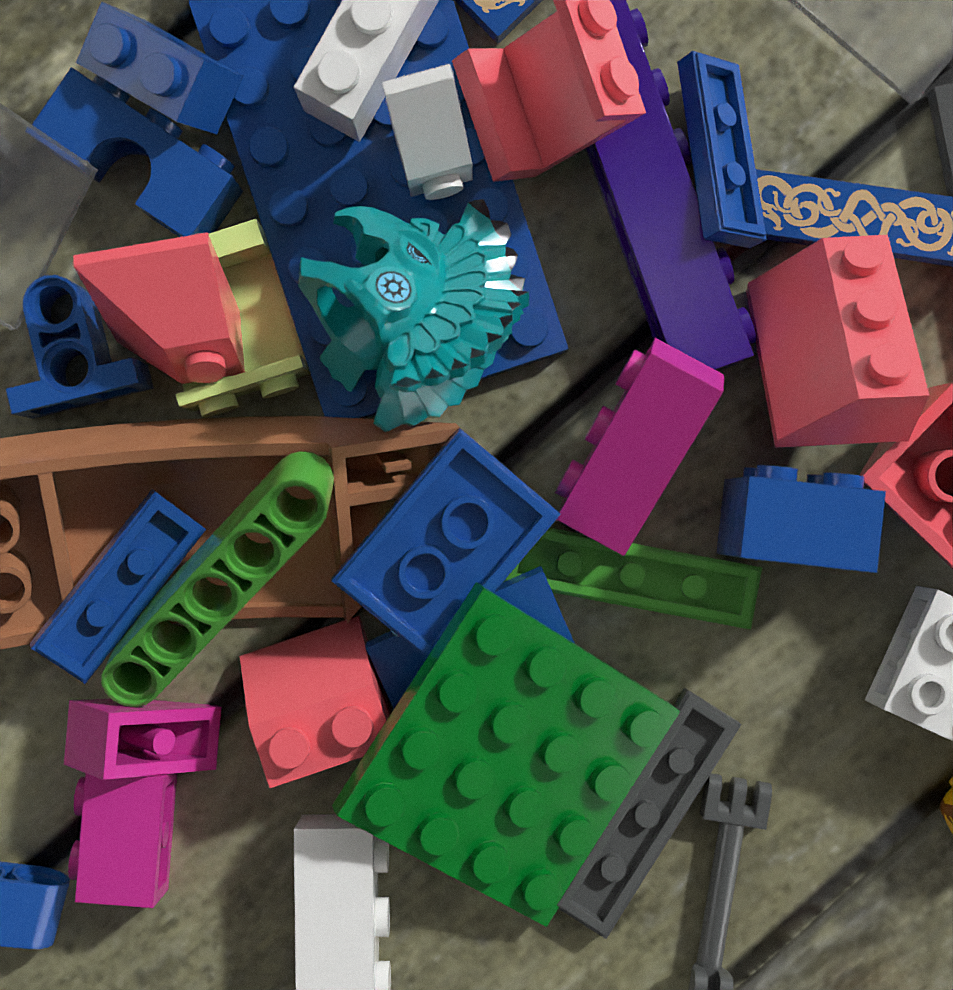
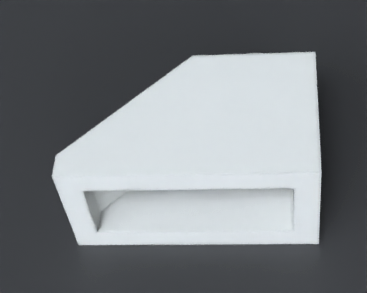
M450 64L382 82L393 133L411 197L424 193L427 200H436L452 196L463 190L462 183L473 180L472 159Z

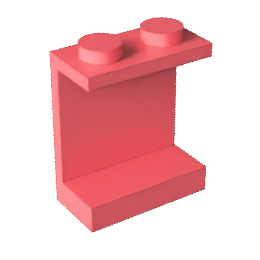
M553 0L557 11L506 47L468 48L452 60L493 182L536 177L646 114L638 90V76L634 67L628 61L616 26V12L610 0Z

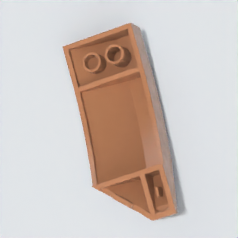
M252 416L112 424L0 438V650L30 644L151 489L155 490L206 529L159 589L160 591L280 460L291 453L300 451L311 452L324 458L332 469L334 484L326 519L321 527L232 619L345 618L348 623L362 606L331 581L332 576L460 427L456 423L420 422L415 426L402 424L388 432H384L373 424L374 419L324 416ZM293 486L286 488L290 495L298 499L306 500L315 497L311 491L304 487ZM250 532L245 534L249 539L257 543L271 542L260 533ZM206 578L209 582L215 585H227L224 581L218 578ZM168 620L172 624L179 623L177 621Z

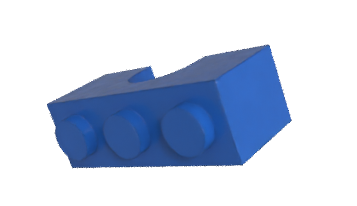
M71 67L28 129V132L49 150L98 183H100L109 168L118 159L133 154L149 157L151 163L150 180L135 204L151 219L178 237L207 232L209 234L217 231L243 193V190L231 175L235 166L223 155L206 144H202L200 149L195 151L178 139L183 131L167 117L152 108L143 116L126 104L131 97L128 93L98 75L93 80H90Z

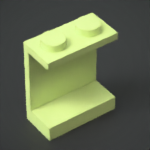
M257 219L209 233L211 242L240 310L245 372L223 377L212 383L192 382L182 384L184 392L175 394L179 407L190 411L200 410L203 418L239 407L237 397L260 390L263 398H270L299 388L297 378L311 374L263 227Z

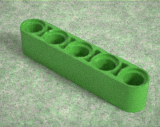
M300 451L291 453L280 460L154 596L113 648L102 672L101 684L105 693L113 701L130 707L147 705L153 701L321 527L327 516L334 484L332 469L324 458L311 452ZM293 486L304 487L311 491L315 497L306 500L298 499L290 495L286 488ZM250 532L260 533L271 542L257 543L249 539L245 534ZM206 578H218L224 581L227 585H215L209 582ZM168 620L177 621L183 624L185 627L176 626L170 623Z

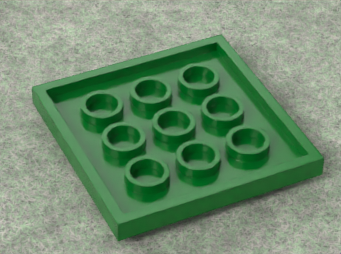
M476 582L332 804L336 816L547 927L559 908L557 904L677 718L680 710Z

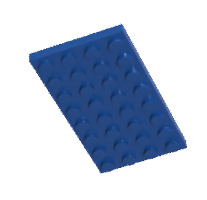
M188 0L205 54L243 75V79L227 111L226 117L325 417L365 419L376 415L381 401L375 388L377 370H365L352 392L347 391L341 382L331 377L329 369L320 361V356L331 342V338L320 322L312 305L298 287L301 257L315 261L333 262L350 268L365 266L355 258L357 246L353 234L345 227L333 224L335 213L348 207H373L390 213L409 224L412 218H426L439 223L438 231L446 235L453 224L460 222L467 203L484 199L489 209L490 220L508 223L511 237L506 247L514 249L518 254L511 274L525 278L523 291H529V306L522 309L524 314L520 316L518 322L512 325V333L502 344V348L496 351L493 364L483 371L480 380L568 351L569 348L513 180L493 182L452 63L454 58L469 48L453 0H439L396 78L447 64L451 66L472 159L473 180L463 182V190L436 200H427L424 193L411 197L393 133L386 98L382 101L360 142L306 113L302 108L294 85L342 0ZM332 287V291L340 304L347 308L355 306L348 297Z

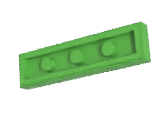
M549 528L503 582L541 566L553 593L751 630L762 567L634 543L631 544L627 553L623 556L584 534Z

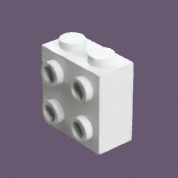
M916 586L865 701L953 741V596L938 589Z

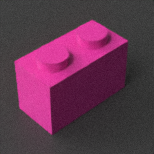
M86 773L85 777H80L76 785L73 805L75 815L82 816L80 840L74 842L68 864L70 880H77L75 902L154 908L168 891L178 773L102 780Z

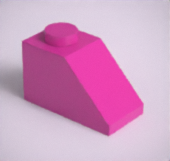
M111 698L69 700L64 765L102 780L216 770L221 707L209 704L153 700L147 705L138 707L123 706Z

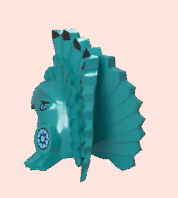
M484 199L467 203L460 222L453 224L446 235L438 231L439 223L426 218H412L409 224L390 213L373 207H348L337 211L333 224L343 226L353 234L357 246L355 258L365 266L350 268L333 262L315 261L301 257L298 287L312 305L320 322L331 338V342L320 356V361L329 369L331 377L341 382L346 390L350 392L355 388L365 370H377L375 388L381 401L373 424L384 432H388L402 424L415 426L427 417L438 418L448 406L460 405L466 390L478 386L483 371L493 364L496 351L502 348V344L512 333V325L518 322L520 316L524 314L522 309L529 306V291H523L525 278L511 274L518 254L514 249L506 247L511 237L508 223L490 220L489 209ZM332 287L348 297L355 306L347 308L340 304L332 291Z

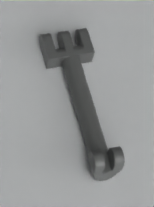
M711 773L704 783L699 814L705 820L719 822L697 960L692 966L688 990H733V977L730 972L722 968L744 828L746 826L767 829L772 798L771 783L756 782L751 805L745 804L747 793L746 779L731 778L727 801L720 800L722 790V776L720 774Z

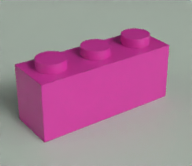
M654 338L645 355L637 350L632 352L615 384L625 390L614 410L604 405L601 407L584 439L594 446L583 465L572 459L554 492L564 498L559 509L561 515L556 520L623 556L627 553L724 390V374L657 338Z

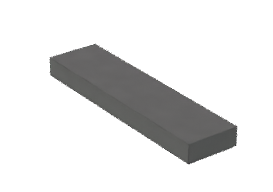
M686 688L683 689L674 704L680 710V713L557 904L559 910L605 939L611 933L742 725Z

